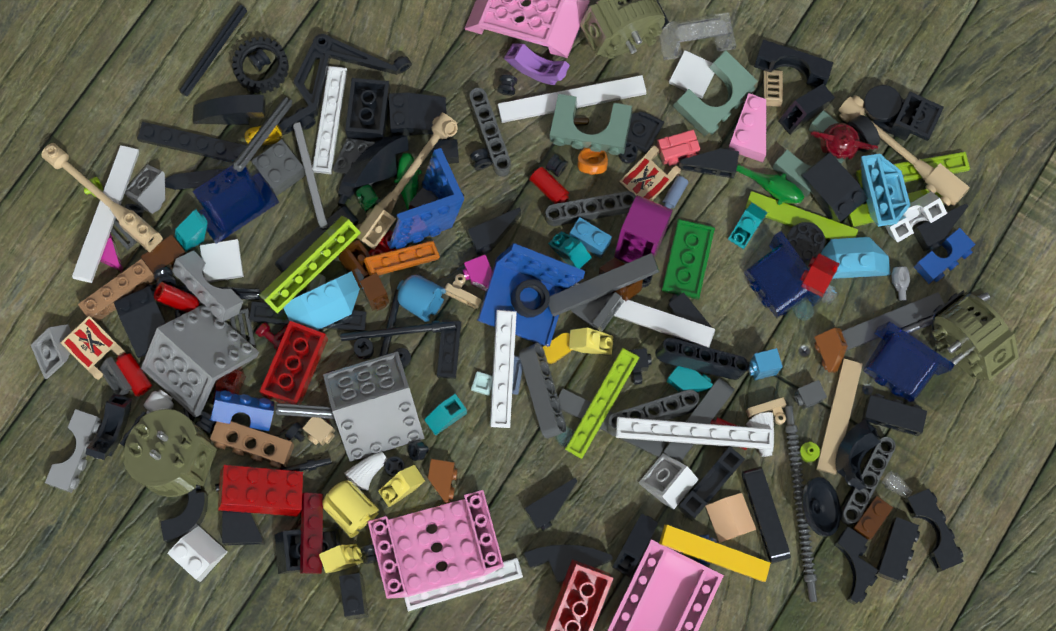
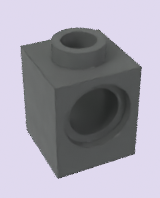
M819 380L798 388L794 396L797 405L801 406L803 410L823 402L827 398Z

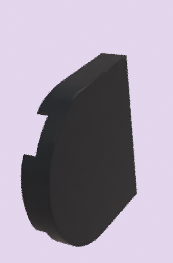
M646 112L633 113L627 141L635 143L638 151L647 154L662 129L664 121Z

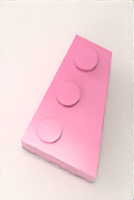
M748 93L729 148L739 151L740 155L763 162L766 156V99Z

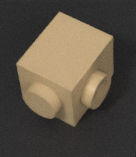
M312 417L303 427L304 432L309 435L307 439L315 445L318 443L322 446L325 443L328 444L335 436L333 434L335 432L334 428L322 418Z

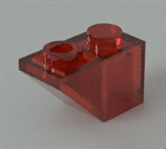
M235 369L219 378L216 384L213 403L216 391H229L232 394L238 395L246 378L244 373Z

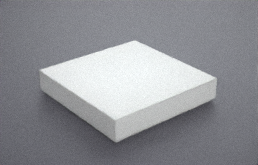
M684 51L669 84L684 91L690 89L697 97L703 98L715 74L709 68L713 63L688 51Z
M238 239L200 245L201 257L206 263L203 270L204 279L208 283L244 277Z

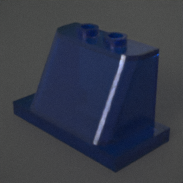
M232 165L192 191L203 208L199 211V214L204 215L207 220L206 231L216 244L279 203V200L261 175L257 173L251 176L246 166L242 171L238 172L234 170Z
M782 231L774 235L769 245L772 251L744 272L750 281L751 289L755 293L758 292L762 304L765 308L770 309L776 319L807 299L812 306H815L823 298L801 287L804 281L800 279L804 271H809V269Z
M889 321L879 326L874 334L882 339L863 371L875 378L874 381L879 385L889 387L894 395L902 396L908 401L913 402L934 374L939 376L953 369L955 364Z

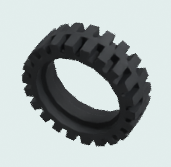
M254 37L251 38L252 41L250 42L248 40L244 41L245 45L241 44L239 50L236 49L235 56L232 59L233 71L242 87L247 88L248 91L251 92L253 90L254 93L258 94L259 91L263 94L267 90L270 92L274 91V87L279 88L280 83L283 84L285 77L287 78L289 71L288 59L282 46L278 45L275 40L271 41L267 37L266 40L263 37H259L256 40ZM259 48L275 54L279 65L276 73L264 81L252 80L243 71L245 58Z

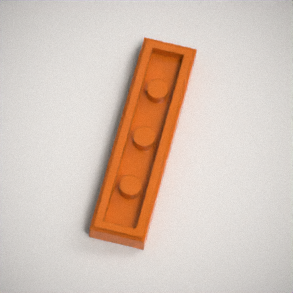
M429 241L366 257L364 263L370 276L375 273L382 275L436 261L440 256L434 241Z

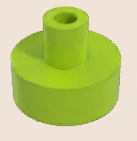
M97 177L89 179L102 192L104 191ZM86 187L84 188L86 195L91 193Z
M813 442L803 444L799 450L801 459L809 463L814 462L820 455L819 447Z

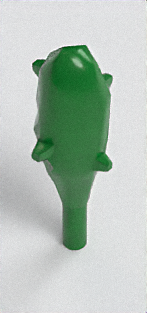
M403 153L399 160L397 179L394 180L396 184L399 183L414 162V158L410 153ZM417 169L401 192L407 211L409 203L418 192V175L422 174V171Z
M740 164L737 166V172L761 185L763 189L778 200V205L782 203H801L805 197L803 192L793 182L786 179V174L781 176L754 172Z

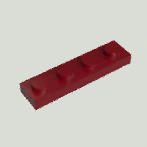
M302 493L300 574H322V561L319 554L322 553L323 494Z

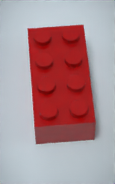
M289 321L260 389L261 395L279 403L301 405L328 341L326 334Z
M223 465L220 471L218 510L298 516L302 510L303 472Z
M572 559L544 631H593L613 581L610 573Z

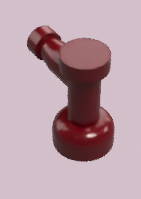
M265 322L257 329L255 334L268 339L274 345L273 348L277 350L287 325L274 335L269 331L270 326Z

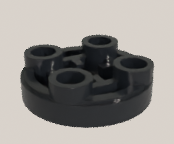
M878 85L871 88L864 99L866 116L879 122L893 121L902 107V98L899 92L888 85Z
M802 222L793 226L788 232L786 238L787 248L794 257L801 260H810L822 252L825 245V236L817 225L810 222Z

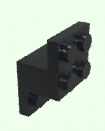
M910 91L905 99L902 98L901 110L893 121L879 122L874 120L873 123L883 131L906 141L910 133L928 141L944 107Z

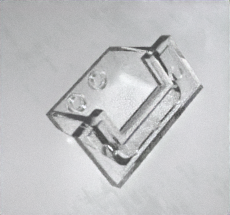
M729 12L672 21L662 29L663 32L659 35L663 60L682 57L680 42L709 37L715 38L717 52L736 48Z

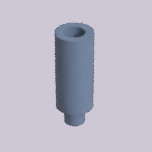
M681 176L676 177L663 200L664 206L670 209L675 208L689 183L688 180Z

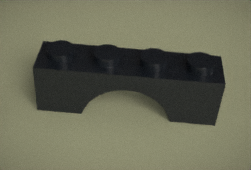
M763 39L754 67L767 72H773L779 67H792L803 74L807 85L817 88L822 84L826 86L834 62Z
M729 447L677 509L693 521L742 464L745 458L732 447Z
M926 489L904 499L911 517L927 521L935 530L936 545L929 556L937 573L964 562L962 559L964 557L963 552L954 542V533L945 523V514L942 510H939L935 494L930 489Z

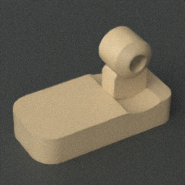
M463 274L456 275L452 285L446 284V295L475 309L479 308L481 299L462 290L466 282Z
M784 397L748 408L746 413L748 418H752L758 413L772 411L775 423L781 425L786 420L782 410L786 406Z

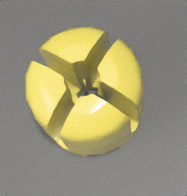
M350 480L342 481L335 485L323 500L324 510L351 538L358 535V529H362L368 524V521L374 520L379 514L377 512L379 509Z

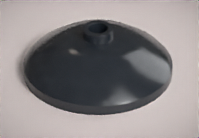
M815 477L810 479L802 493V510L805 520L816 534L823 537L831 536L838 530L840 525L841 507L839 498L834 487L825 478Z

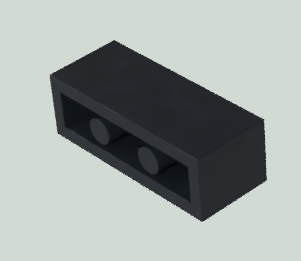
M879 394L870 395L866 399L861 421L866 419L871 424L915 436L923 433L927 411L923 410L921 406L914 404L908 406L903 404V401L897 399L890 401L884 399L885 397Z
M898 517L892 519L877 565L878 571L876 576L895 583L901 582L902 579L905 580L908 573L906 568L907 562L911 561L914 550H912L913 543L918 541L920 531H918L919 525Z

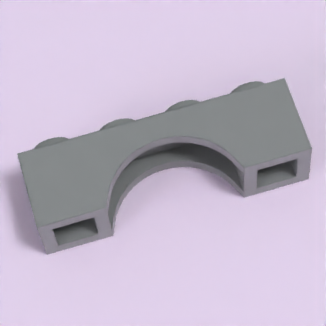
M195 251L177 258L172 272L221 323L239 314L243 300L232 289L214 287L204 279L202 273L206 263Z
M75 409L68 428L76 438V449L67 461L60 464H52L45 481L46 484L70 493L73 492V489L77 488L80 472L85 469L87 464L86 448L99 432L102 424L100 418Z

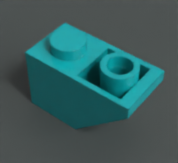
M751 203L728 240L745 249L768 212Z
M194 210L175 229L174 238L185 252L204 242L208 224L205 216L200 215L197 210Z
M562 231L556 234L548 243L568 265L580 269L592 258L581 241Z
M680 366L667 379V383L678 392L694 390L697 393L708 392L713 386L710 383L711 379L706 375H700L695 370Z
M454 394L438 405L424 421L436 436L466 415L467 409L457 395Z

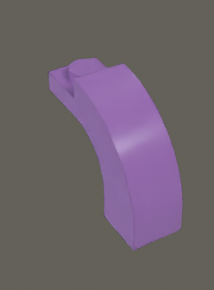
M512 44L504 58L521 73L550 85H555L557 81H561L566 76L570 66L566 61L546 60L536 55L524 44Z

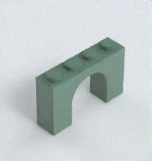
M726 50L709 67L727 87L728 98L726 103L720 107L709 106L688 89L673 105L704 137L708 133L712 135L719 128L717 124L721 120L724 122L731 115L729 111L733 107L737 109L743 103L741 98L745 94L748 96V93L751 94L756 89L754 85L757 83V80Z
M558 94L550 131V142L558 146H563L564 144L571 145L576 149L589 148L594 152L607 151L612 155L624 154L632 117V106L613 103L611 118L607 128L598 134L588 135L579 131L574 125L577 97Z
M823 110L811 123L808 130L810 132L823 133L830 125L838 122ZM787 149L775 162L772 169L779 175L786 174V179L793 182L803 192L805 197L812 193L801 176L811 166L803 163ZM843 158L837 159L841 164L844 162Z

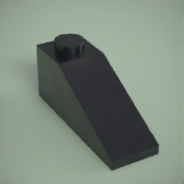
M728 147L682 159L679 168L685 171L734 179L739 151Z
M967 203L947 212L946 215L932 223L928 221L915 228L913 234L923 252L928 249L933 251L941 246L940 243L968 208Z
M520 207L468 229V236L477 255L481 253L482 255L488 254L493 250L492 248H495L521 217Z
M573 478L525 508L526 514L537 531L539 529L544 531L552 526L551 522L554 521L576 486V478Z

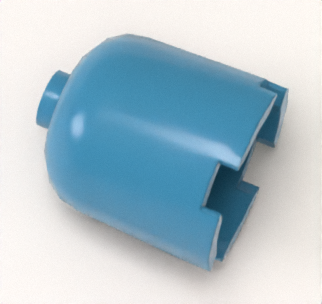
M411 275L399 283L397 287V300L404 309L421 320L428 322L430 321L428 317L431 314L436 315L444 301L441 296L442 293H446V290L420 275Z

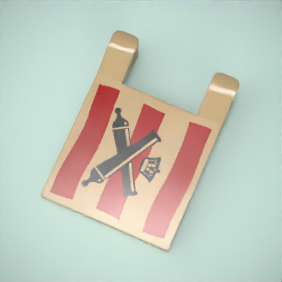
M653 146L619 182L636 196L638 195L653 201L680 175L681 169L678 166H674L668 174L664 173L651 161L659 154V149Z
M90 316L60 342L98 380L103 374L94 365L110 349L117 356L126 353Z

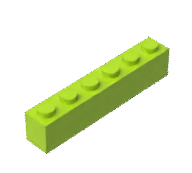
M341 216L259 296L278 313L361 232L349 219Z

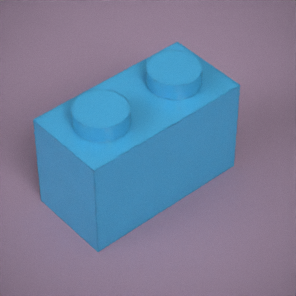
M580 217L569 234L571 237L581 241L586 250L599 258H602L612 240V236Z
M777 348L754 354L749 362L750 367L748 371L750 376L753 375L754 380L777 375L782 368Z

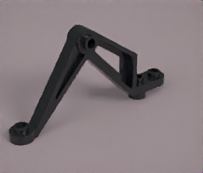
M319 34L314 38L293 81L295 89L307 107L298 109L291 117L283 118L279 122L278 129L282 135L294 131L293 125L300 122L303 130H307L316 124L314 118L319 113L331 58L395 75L408 70L412 66V62L408 57L400 56L391 65L326 34ZM316 58H319L320 63L313 93L310 94L304 83Z

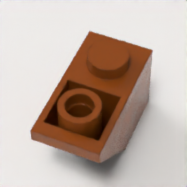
M833 328L814 337L816 340L814 343L819 353L821 352L823 357L822 365L825 370L831 373L838 371L848 347L841 328Z
M431 459L428 480L443 502L448 504L449 499L454 497L455 488L452 487V481L457 479L458 468H455L454 462Z

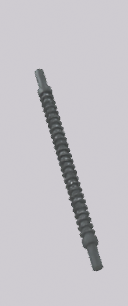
M786 406L787 426L785 431L788 434L786 438L789 439L787 444H790L788 447L790 450L788 454L791 455L789 460L792 461L790 466L793 467L791 469L793 472L791 476L794 477L792 482L795 483L793 485L795 491L793 493L796 494L794 499L797 500L795 502V505H797L795 510H798L796 516H799L797 521L800 523L797 526L800 527L798 532L801 533L799 538L802 539L800 541V544H802L800 549L803 550L801 555L804 556L802 561L805 562L802 565L805 567L803 572H806L804 581L807 582L809 602H817L815 587L817 577L814 574L816 569L813 568L815 563H812L814 557L811 556L813 554L811 551L813 547L810 546L812 541L809 540L811 535L808 533L811 530L808 529L809 525L805 520L802 510V493L805 485L802 484L804 479L801 478L803 476L801 470L803 468H800L802 464L799 462L801 459L799 457L800 451H798L800 446L797 445L799 440L796 439L798 437L796 435L798 428L794 422L793 406Z

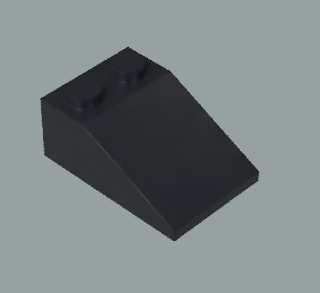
M408 92L389 93L392 135L433 134L431 127L433 126L434 118L439 117L442 112L447 114L446 97Z
M828 152L801 174L830 220L841 222L868 199L859 183L831 152Z
M150 286L114 301L119 318L138 358L147 354L156 329L166 324L159 303L154 299V293Z
M339 527L323 528L322 553L340 545ZM301 530L282 531L274 534L278 574L300 572Z

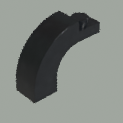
M114 393L108 399L101 427L96 437L87 446L86 455L105 460L107 456L111 457L114 454L128 422L132 403L131 398Z
M866 419L854 426L843 438L838 448L835 462L837 472L845 478L849 486H854L859 491L866 487L860 472L862 458L871 448L881 442L876 428Z
M196 485L195 489L188 492V505L181 515L173 519L160 521L163 541L166 543L179 541L183 536L201 525L208 508V495L205 492L199 493L202 490V486Z

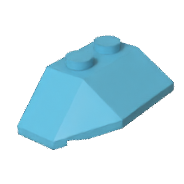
M881 154L862 156V185L864 193L868 198L866 201L870 217L878 227L897 224L910 207L902 171L886 160Z
M870 237L831 239L820 253L840 263L833 279L891 275L889 256Z
M351 271L292 299L283 309L289 321L319 330L352 314L360 288Z

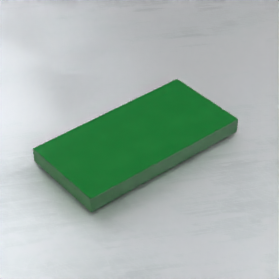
M678 219L663 283V292L678 295L684 292L688 298L699 300L715 227Z

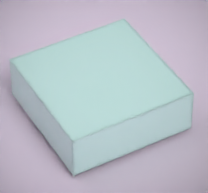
M477 371L471 391L490 396L492 376Z

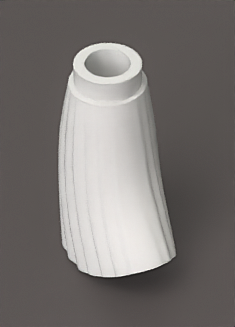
M758 413L746 425L754 428L773 429L774 448L773 413ZM759 449L761 457L772 456L773 449Z
M381 451L362 460L344 474L359 489L369 490L372 478L385 465L387 458Z

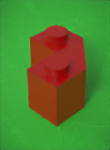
M819 253L817 258L813 257L808 265L810 270L804 271L800 279L804 281L801 287L823 297L840 263Z

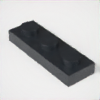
M442 320V322L452 321V320ZM455 321L456 329L441 330L437 378L456 379L461 321Z

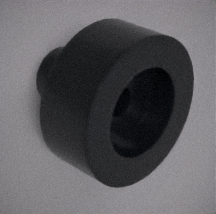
M136 204L125 205V208L133 210L141 218L143 217V207Z
M398 348L394 351L398 352L399 356H402L400 360L403 368L411 363V354L407 349Z
M296 422L287 431L285 437L291 442L295 439L302 442L306 438L302 434L303 426Z
M422 441L410 442L408 446V453L413 461L423 460L426 453L429 452L428 446L424 445Z

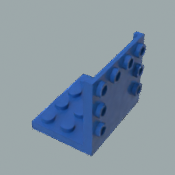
M441 148L434 150L422 181L423 188L427 191H432L438 197V200L397 214L398 221L392 238L387 242L389 249H401L407 243H418L424 237H435L441 231L452 228L464 201V196Z
M513 243L496 259L477 321L495 327L496 310L515 311L511 303V295L516 286L525 280L535 279L542 282L547 287L549 295L552 296L570 288L583 279L585 271ZM533 288L522 290L520 294L522 304L528 309H536L541 303L539 293ZM549 305L544 312L535 317L526 318L516 312L515 335L549 347L559 315L553 316Z

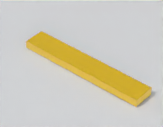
M664 525L659 542L662 546L761 582H766L771 563L669 525Z

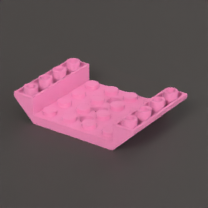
M476 0L465 30L482 34L484 29L515 37L547 46L550 54L565 58L569 56L580 28V23L590 0H529L531 4L524 7L521 4L525 0ZM519 16L525 18L520 23L515 22V19Z
M483 490L466 494L463 500L388 520V517L385 516L368 521L387 599L414 596L486 576L504 567ZM430 524L437 526V531L433 534L426 531L427 526ZM434 543L442 545L440 552L435 553L431 550ZM443 561L447 563V569L440 572L436 569V565Z

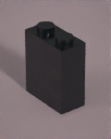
M360 573L339 576L344 617L348 620L369 617L363 576Z

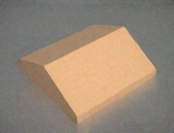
M742 493L723 498L705 506L719 543L756 530Z

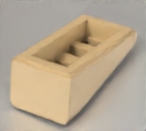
M764 71L763 98L766 99V106L781 107L783 71ZM768 75L778 76V79L768 78ZM768 82H777L778 85L768 84ZM768 88H773V89H778V90H777V91H771V90H768ZM768 94L777 95V97H768Z

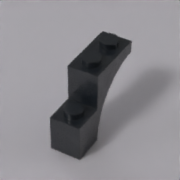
M847 527L843 530L834 546L845 555L850 564L853 582L847 601L855 605L858 602L862 603L867 595L865 590L877 580L876 573L878 570L858 557L859 555L862 556L867 550L868 546H866L868 539Z

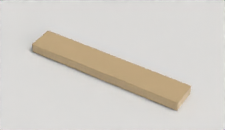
M843 359L816 470L833 475L837 472L835 464L836 454L846 435L862 363Z

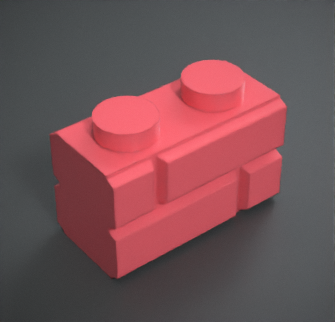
M694 130L657 140V148L659 149L663 165H676L680 162L679 160L699 155L700 146Z

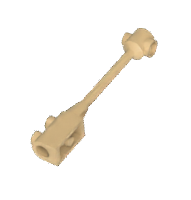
M854 95L853 98L849 97L839 108L841 113L839 117L848 123L859 115H864V101L857 95ZM873 123L877 128L879 137L914 165L913 167L927 184L925 188L929 192L939 193L942 196L940 198L942 203L946 206L950 204L955 206L969 191L970 187L941 163L936 168H933L924 161L918 160Z
M442 112L439 117L434 118L433 126L431 127L432 137L392 192L375 205L374 208L367 211V217L363 223L356 226L361 232L356 238L372 249L376 248L396 220L391 213L399 194L439 139H447L448 136L451 137L456 134L458 130L457 122L447 114Z
M51 143L43 149L42 158L55 169L64 168L108 206L123 230L148 252H151L163 240L162 236L133 210H129L112 201L68 163L69 155L59 146Z

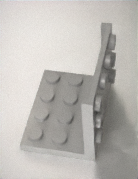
M203 304L156 329L141 369L196 418L201 415L215 381L255 359L259 351L225 321L221 323Z
M398 352L323 374L332 412L350 462L381 451L403 446L413 441L425 439Z

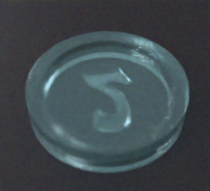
M803 301L796 305L794 313L798 319L806 321L813 316L814 309L810 303Z
M566 427V432L556 436L558 444L567 447L575 432L571 428Z

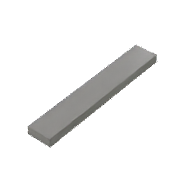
M295 123L293 127L320 228H328L301 123Z

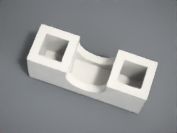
M931 191L910 203V207L897 224L886 225L885 227L889 235L896 242H899L914 233L912 227L916 223L921 221L932 223L946 215L947 212L941 199Z

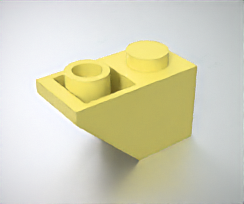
M588 327L570 330L569 349L581 353L612 355V335L601 333Z
M413 465L399 471L378 492L387 506L391 507L415 491L425 480L416 466Z
M357 544L338 545L319 554L326 573L337 572L363 563L362 553Z

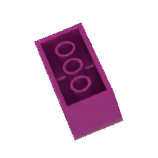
M637 195L621 228L614 257L626 263L651 253L655 258L668 227L673 209Z

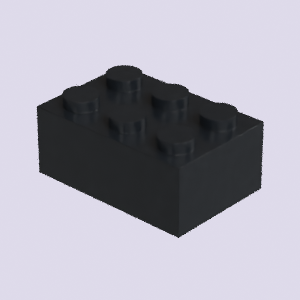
M352 78L345 128L347 138L379 141L385 138L389 93L391 90L389 81Z

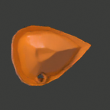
M584 148L578 156V169L590 175L604 173L608 166L606 152L602 150L601 152H594L589 148Z

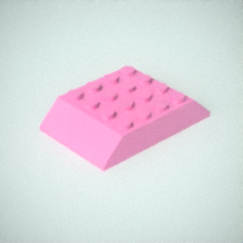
M651 539L607 631H698L724 575Z

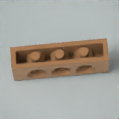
M140 259L78 305L87 317L90 316L97 323L116 310L114 301L147 287V284H152L156 280L144 261Z
M216 422L210 438L217 448L223 450L226 447L233 449L232 452L237 455L243 456L245 453L251 455V459L255 461H269V465L276 468L281 466L287 467L294 448V444L291 441L234 422H230V424ZM238 434V439L235 442H229L230 435ZM250 440H256L254 448H247V443ZM274 446V453L267 455L265 453L266 448Z

